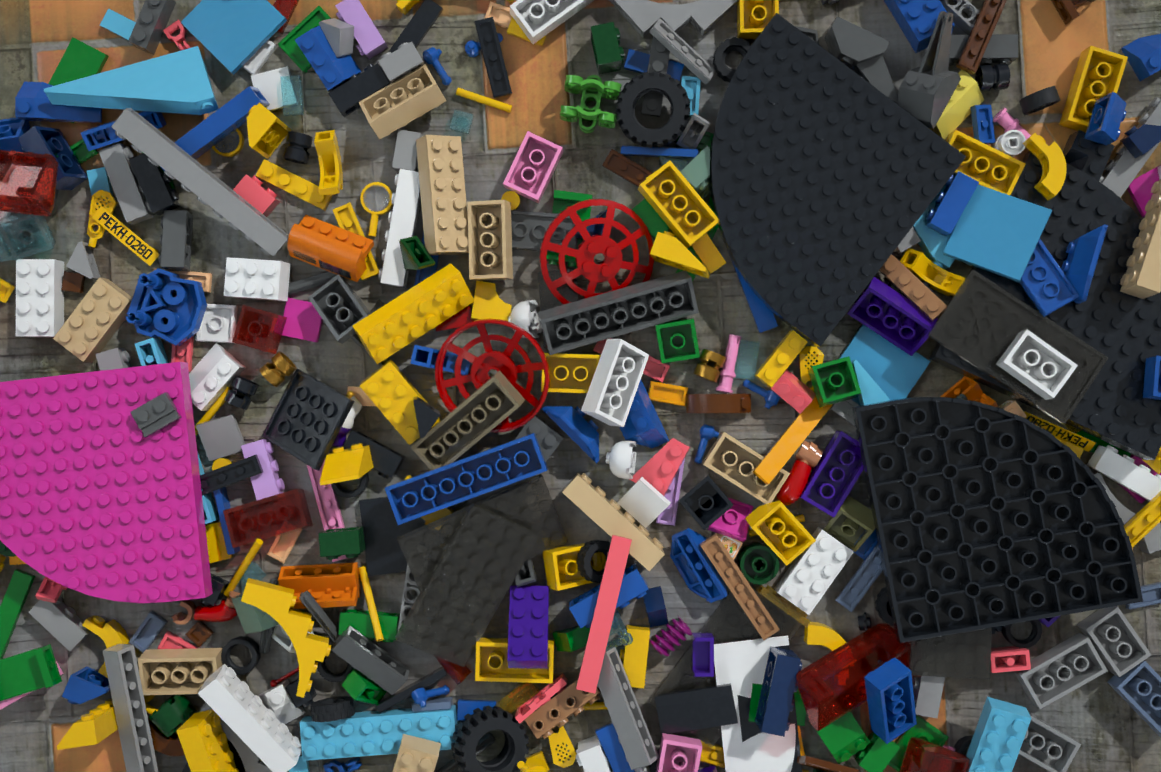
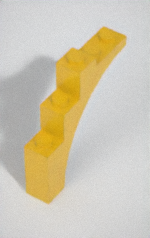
M248 578L241 602L253 605L269 614L282 626L290 637L299 663V682L296 696L304 698L305 693L310 692L313 681L310 680L311 673L315 674L317 661L323 662L325 656L328 657L332 645H329V638L307 633L312 631L314 621L311 620L312 615L310 613L290 609V607L294 608L297 596H293L294 589Z

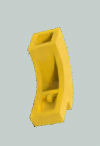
M1034 133L1022 144L1037 157L1042 166L1041 179L1034 188L1047 200H1050L1059 193L1064 184L1067 171L1066 160L1061 148L1055 141L1048 146L1042 136Z

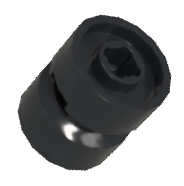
M995 64L993 68L991 65L978 66L975 73V81L980 91H990L991 87L994 90L1007 89L1010 83L1008 64Z
M289 131L286 139L288 147L284 149L283 159L294 163L308 164L310 154L307 150L311 148L313 137Z
M235 375L231 384L233 388L228 390L224 400L238 408L248 410L252 401L250 397L255 395L259 385L244 377ZM237 391L245 394V396L242 397L236 393Z

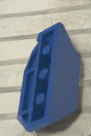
M1104 224L1070 242L1067 247L1068 257L1061 269L1079 294V297L1074 300L1075 303L1080 304L1087 300L1108 225Z
M640 380L625 425L620 427V430L625 440L636 441V444L654 448L668 442L669 438L642 380Z
M544 406L542 408L596 464L599 462V432L597 431L599 427L592 420L586 421L583 418L585 413L578 406L575 409L572 406Z
M687 528L672 536L671 559L689 590L705 598L709 603L725 598L727 596V586L699 545L707 538Z

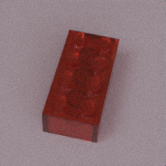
M298 488L223 511L233 548L254 544L256 539L264 541L313 526L304 490Z

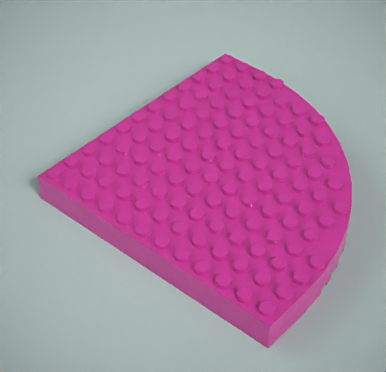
M173 362L0 382L1 542L18 558L40 574L67 588L89 596L119 602L159 603L206 598L212 595L188 362ZM168 392L177 408L178 414L182 418L150 436L144 437L131 411Z

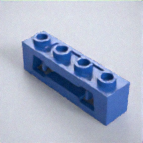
M142 111L138 113L157 129L167 125L162 112ZM116 120L81 132L88 151L123 140L115 134L116 130L111 127Z

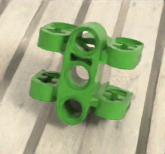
M566 75L565 91L572 94H580L582 98L580 107L578 105L577 107L561 105L560 119L567 122H577V119H579V128L586 134L592 133L595 130L597 122L600 127L615 128L617 114L601 111L600 105L602 98L618 100L622 85L614 81H605L603 84L601 78L597 75H591L586 80H583L580 76ZM592 100L596 105L593 108H588L585 105L586 102ZM586 119L591 120L593 124L590 127H585L582 122Z

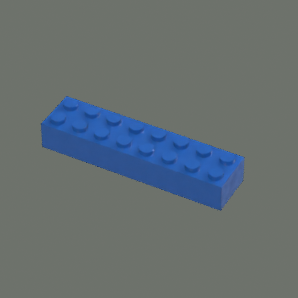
M532 433L385 487V491L397 524L400 525L547 471L548 468L536 435Z

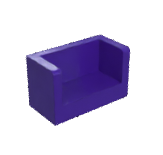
M692 633V672L694 677H714V637L712 633Z

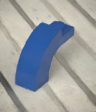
M414 345L410 364L435 369L440 350ZM446 352L443 371L454 373L457 354ZM464 358L461 365V375L468 374L471 363Z

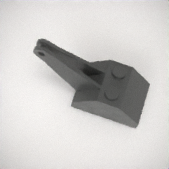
M941 11L938 15L921 66L909 70L901 83L897 102L905 111L932 129L935 128L961 80L958 72L948 71L953 13Z
M837 16L824 37L829 53L897 104L898 95L883 58V54L890 41Z
M338 274L310 295L308 299L338 342L343 344L351 338L368 354L352 326L370 315V312L354 290ZM380 362L378 365L381 367L384 363Z

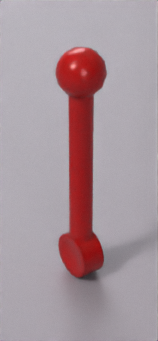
M299 666L279 679L271 680L270 686L275 687L279 682L299 672Z

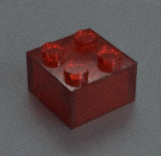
M243 305L232 342L276 354L287 317Z

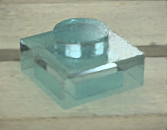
M454 110L450 130L469 135L474 115Z
M253 561L241 579L246 584L248 578L260 581L266 574Z

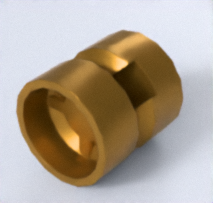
M703 349L699 358L701 363L697 364L693 374L717 383L720 375L719 368H723L726 357ZM708 361L714 363L713 367L707 365Z
M281 351L271 358V363L267 362L259 369L264 378L275 387H278L285 381V376H290L297 369L295 364Z

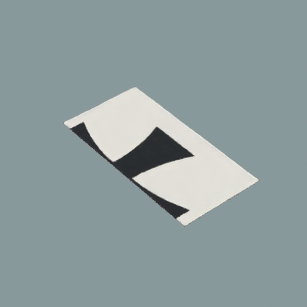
M788 635L770 637L766 640L754 639L714 644L716 684L731 683L738 720L736 724L721 726L726 772H802V765L797 763L798 756L801 755L794 693L792 698L794 700L793 711L789 712L788 717L790 719L789 730L785 731L784 737L761 732L755 722H748L752 683H763L770 646L790 650Z

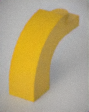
M335 130L316 132L314 144L320 166L318 190L320 196H332L343 190V172Z
M908 248L900 260L920 281L927 282L931 289L948 297L952 295L960 298L970 284L967 278L942 269L929 260L922 252Z
M93 615L82 624V626L98 635L104 641L106 648L117 644H129L130 640L125 629L114 619L105 623L102 617ZM104 661L98 673L108 678Z
M804 622L805 643L807 645L826 646L832 651L834 658L833 680L838 685H845V679L848 678V668L845 665L853 666V658L848 644L831 627L818 622Z

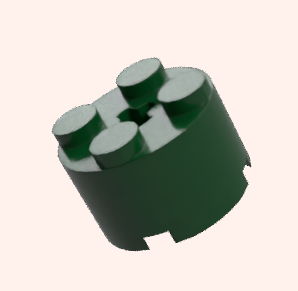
M751 543L744 546L739 553L738 568L749 582L762 585L768 583L777 575L779 560L776 554L765 544ZM759 559L762 562V565L759 564L758 567H756L754 563L757 562Z
M184 694L172 695L160 705L158 711L155 710L148 718L168 738L177 730L176 728L180 724L183 725L197 710Z

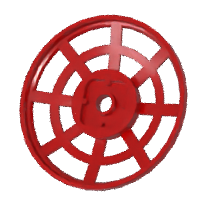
M588 199L577 202L559 213L544 234L540 248V268L543 279L551 293L563 305L571 302L566 300L556 288L566 283L573 291L584 296V299L603 294L594 293L597 282L608 281L612 288L611 291L627 287L636 272L646 273L643 282L649 281L654 264V259L650 255L653 247L652 237L642 219L623 204L606 199ZM590 206H608L605 218H591L581 221L576 211ZM615 208L630 215L640 228L631 234L625 226L614 221ZM570 216L575 226L566 234L561 245L551 243V236L558 225L566 217ZM593 224H604L602 235L590 236L586 227ZM612 226L619 229L626 238L618 243L611 239L610 232ZM579 232L584 241L581 242L578 249L567 247L572 237ZM645 235L649 247L648 266L638 264L639 252L636 240ZM630 244L633 251V263L622 260L621 250ZM547 250L559 253L558 261L562 277L551 281L547 269ZM598 253L604 256V260L600 264L594 262V257ZM565 255L575 257L577 268L567 273L565 267ZM620 268L630 270L627 278L619 285L614 276L619 272ZM580 275L590 280L587 291L579 288L572 280Z
M479 319L459 327L443 343L435 364L436 386L446 408L451 412L457 407L448 395L447 387L457 385L460 393L466 399L470 394L463 383L473 382L475 388L478 389L491 378L489 374L491 369L497 372L500 370L522 397L532 404L534 408L523 418L515 422L509 423L508 417L505 418L500 425H497L490 432H507L526 424L541 409L549 390V366L540 345L523 328L501 319ZM485 324L504 325L516 330L512 339L502 335H488ZM477 326L480 334L479 337L468 342L463 348L452 344L455 338L462 332ZM523 335L534 345L542 362L531 363L526 351L518 344ZM490 340L502 341L508 345L504 352L493 351ZM480 342L483 343L485 352L479 357L468 352L474 345ZM514 349L522 355L526 364L515 365L514 361L510 358ZM449 350L458 355L455 363V377L444 380L443 363L446 352ZM464 358L473 363L471 367V374L461 376V365ZM544 370V387L542 395L538 400L530 391L534 382V371ZM528 372V382L525 389L516 383L518 373Z

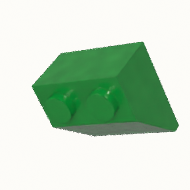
M847 707L815 728L838 764L849 760L852 755L865 749L871 743Z

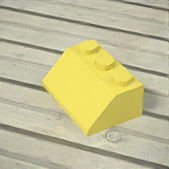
M963 70L958 72L961 80L935 128H930L944 140L971 114L970 107L980 105L984 101L977 82Z

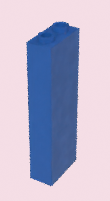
M249 86L174 143L196 160L211 149L212 146H215L247 122L249 110L254 105L261 103L264 107H267L269 102L258 88Z

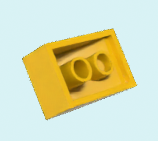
M668 231L657 233L650 252L654 261L709 279L710 274L707 268L674 237L675 234Z
M362 443L351 445L350 449H344V447L333 448L332 452L326 455L320 478V486L359 479L374 468L369 445L363 446Z
M585 543L542 551L549 589L560 591L593 583L582 577L577 569V555ZM597 552L591 558V566L596 571L603 570L606 564V557L604 553Z

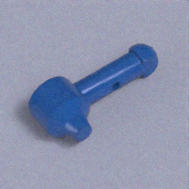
M497 33L500 43L503 40V36ZM468 41L465 45V51L469 57H476L481 50L479 42Z
M434 47L423 51L425 62L433 65L444 85H449L452 81L451 77L447 75L439 62V55L442 54V51Z
M747 379L743 381L744 387L764 397L766 402L765 408L770 409L778 404L781 397L773 390L767 391Z
M704 424L700 428L701 440L694 462L697 464L702 463L708 440L718 438L719 432L715 431L714 426Z
M447 685L426 691L424 688H418L411 695L414 703L424 708L428 698L447 695L450 692V688Z

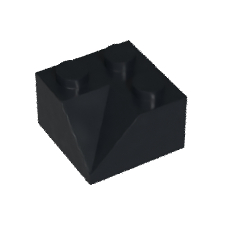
M1078 130L1069 136L1063 150L1066 163L1099 181L1115 146L1084 139L1086 133Z

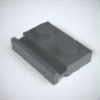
M168 392L131 411L144 437H148L182 418L178 414L177 408Z

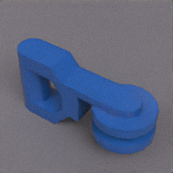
M360 757L353 758L345 764L344 762L340 763L337 760L325 763L323 768L325 772H334L332 766L337 767L339 772H353L359 769L362 762H358Z

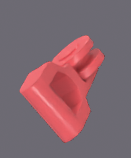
M179 19L163 30L167 38L171 42H175L180 51L191 48L185 41L187 30ZM178 29L181 30L180 34L176 37L171 35Z

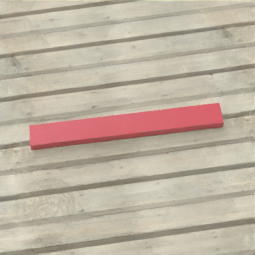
M612 535L578 677L577 690L596 693L632 539Z

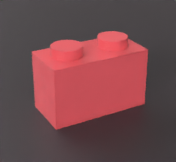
M246 174L233 190L268 217L280 203L276 199L277 194L270 188L267 190L261 186L263 182L255 175L250 177Z
M788 369L771 387L777 395L800 414L815 397V392Z
M1008 646L983 649L984 667L991 673L1031 670L1030 653L1026 648Z

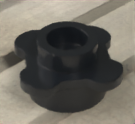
M864 612L863 615L858 616V625L860 631L868 633L869 628H872L871 618L867 617L866 612Z

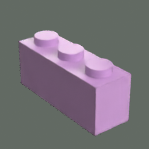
M343 0L335 5L339 11L336 13L339 20L354 26V39L356 38L359 43L356 47L362 56L366 54L368 59H371L388 48L359 0Z
M262 439L242 445L244 458L257 454L263 469V473L250 477L256 500L260 501L283 494L285 485L282 478H279V464L277 460H274L272 454L274 452L272 442Z

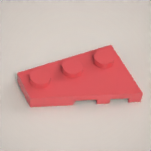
M672 438L633 475V479L629 480L636 483L643 477L665 496L691 447Z
M562 673L553 680V683H549L517 707L515 719L519 724L541 705L543 706L554 694H559L566 688L567 678Z

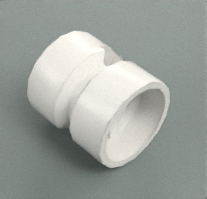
M1010 130L995 139L992 148L1014 157L1025 149L1022 143L1026 138L1022 132Z

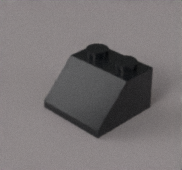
M708 475L679 499L680 503L703 530L733 506L732 502Z

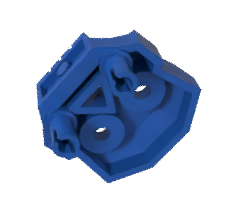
M160 268L149 274H140L127 312L128 316L125 318L127 322L134 324L137 333L153 338L161 337L175 346H181L200 329L207 308L202 283L181 279L179 274ZM175 290L177 291L176 297L173 296ZM165 318L168 319V323L166 325L164 324Z

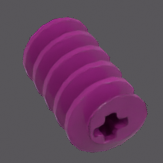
M679 615V621L672 619L674 626L666 624L668 631L660 630L662 636L655 634L656 642L651 639L649 640L661 655L663 654L668 657V649L675 651L673 644L680 646L679 639L686 641L685 634L692 635L691 629Z

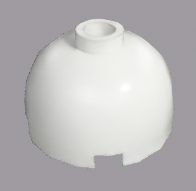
M535 300L519 302L513 308L508 322L523 328L533 338H539L537 333H541L542 328L536 309L539 306Z
M620 441L612 446L611 452H607L606 464L610 465V470L615 476L623 479H633L630 473L635 472L637 452H633V447H636V441Z

